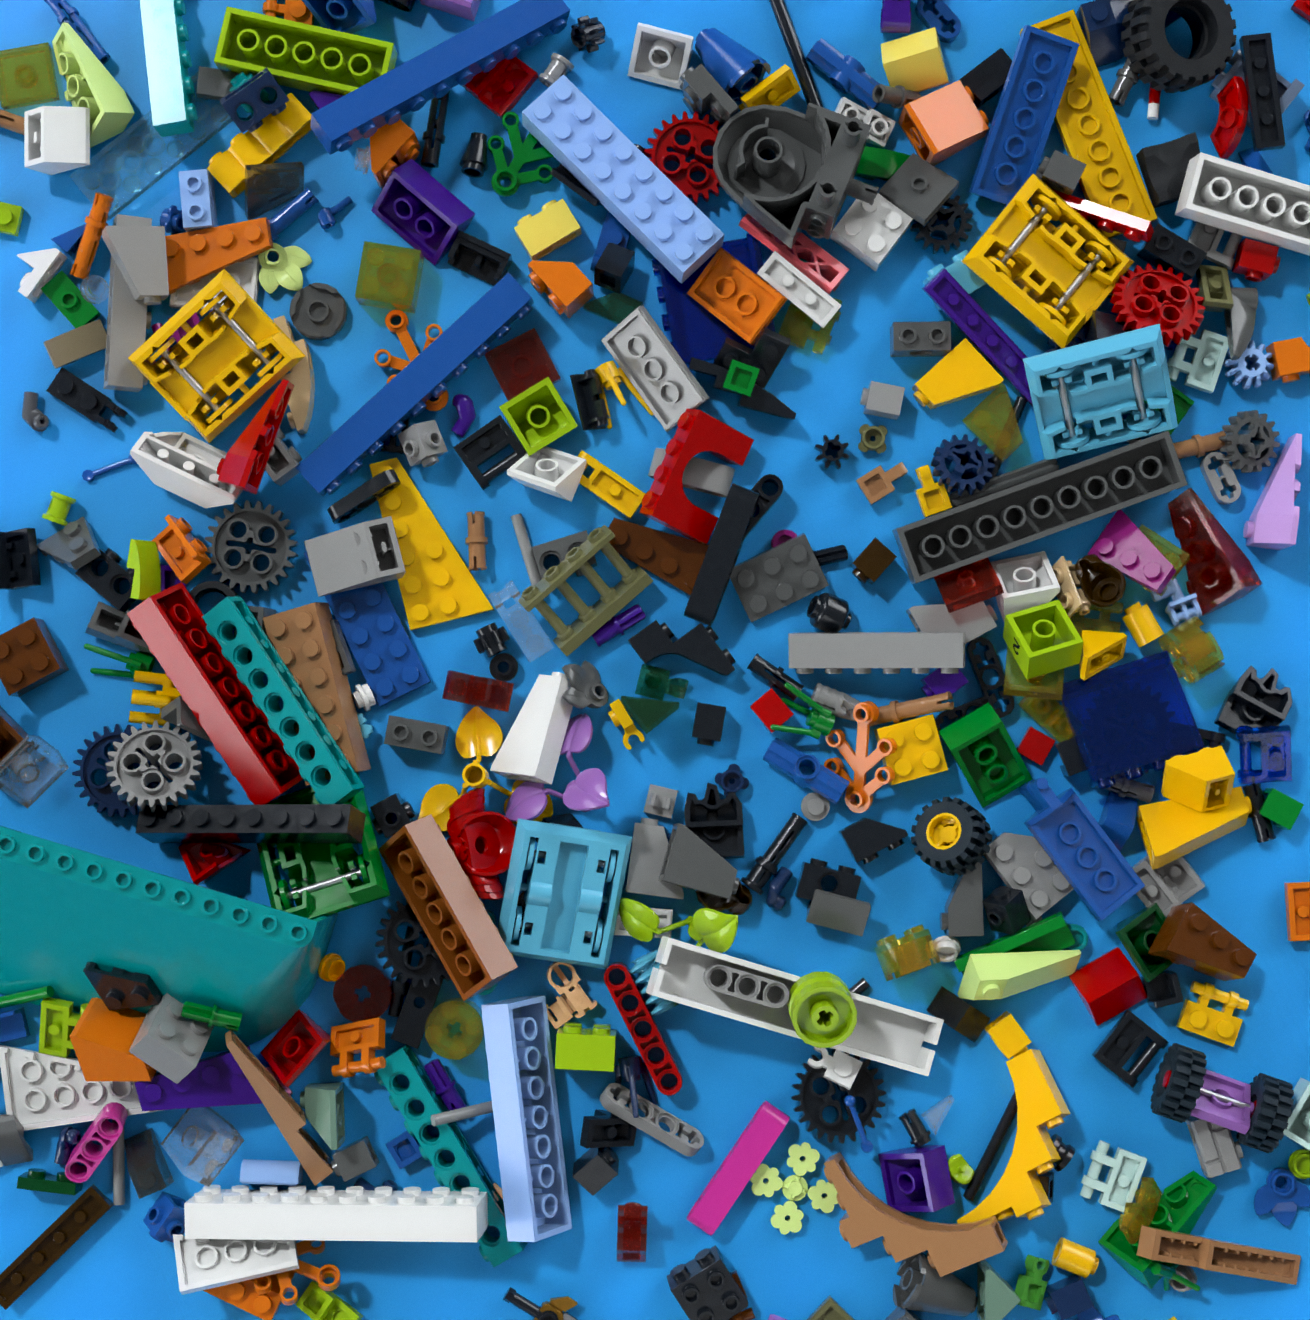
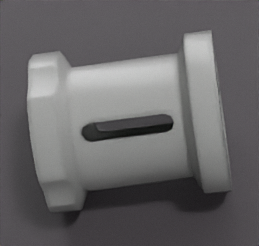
M552 53L550 64L545 72L539 75L538 79L544 85L550 87L563 74L566 76L568 71L571 72L574 65L565 57Z

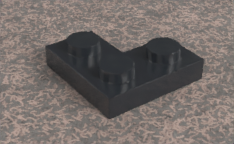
M766 327L753 349L726 337L714 358L713 364L729 370L733 359L758 368L760 370L755 384L765 388L788 349L791 339Z

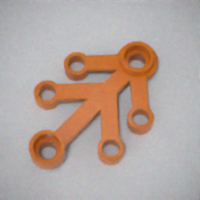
M392 310L386 315L385 324L390 332L397 334L410 361L392 356L385 349L378 350L374 355V360L381 368L390 367L402 371L419 355V352L407 330L409 326L408 317L401 310ZM393 317H401V323L393 325L391 323ZM431 324L426 328L425 334L427 339L423 350L438 338L429 336L432 329H438L440 332L439 336L443 333L439 325ZM387 354L388 361L380 363L378 361L379 356ZM396 374L391 375L387 379V383H389L396 376ZM447 390L439 396L438 400H427L425 403L427 405L426 409L429 411L442 410L448 403L449 395Z
M871 701L858 703L853 710V717L857 722L856 753L846 741L842 730H831L826 736L827 744L830 747H836L854 771L853 782L843 769L844 764L840 758H830L824 763V767L850 782L846 789L845 803L854 813L866 812L872 805L873 794L884 784L891 783L895 778L894 770L889 766H883L875 771V778L866 784V773L883 758L894 754L897 750L896 741L893 738L887 737L880 739L877 743V748L868 755L870 724L876 722L879 717V709ZM861 709L866 713L865 718L861 715ZM834 733L838 736L837 743L833 740ZM885 742L890 746L889 751H886L884 748ZM832 762L836 764V771L831 767ZM883 770L888 775L887 780L882 777ZM855 795H858L860 798L859 804L856 801Z
M304 1240L296 1243L298 1256L308 1252L312 1254L322 1253L325 1249V1241H320L321 1245L319 1247L311 1246L314 1241L318 1240ZM298 1259L299 1269L291 1270L317 1281L320 1289L324 1291L335 1290L341 1282L340 1271L332 1264H326L318 1268ZM288 1271L277 1273L276 1277L281 1289V1302L284 1305L291 1306L298 1300V1291L292 1285ZM269 1275L254 1279L255 1291L258 1294H266L271 1290L272 1282ZM327 1277L334 1278V1282L330 1284L324 1283V1280ZM262 1280L268 1282V1284L265 1287L257 1286V1284ZM286 1292H293L294 1296L287 1299L284 1297V1294Z

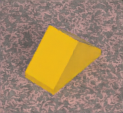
M1082 630L1083 648L1079 671L1080 678L1085 681L1124 658L1127 635L1118 632Z

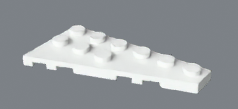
M0 1045V1068L6 1114L15 1115L24 1127V1131L94 1121L103 1107L111 1102L122 1104L126 1108L128 1116L163 1111H142L134 1081H86L79 1061L76 1058H63L39 1053L38 1051Z

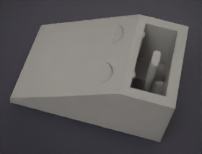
M391 516L362 522L304 541L318 597L403 578L406 572Z

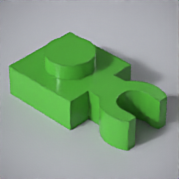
M1028 1254L1025 1260L1026 1274H1019L1015 1293L1021 1300L1017 1305L1040 1311L1048 1283L1042 1280V1277L1048 1271L1049 1260Z

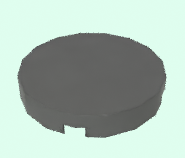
M312 283L296 292L290 304V317L293 325L301 335L311 340L322 341L334 337L342 330L347 319V307L344 298L337 289L324 283Z

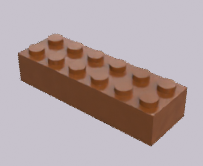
M432 814L404 825L379 848L383 859L463 1001L490 989L518 968L512 953L505 945L498 928L493 924L483 902L476 894L469 877L464 873L454 851L447 843L440 826L436 823Z

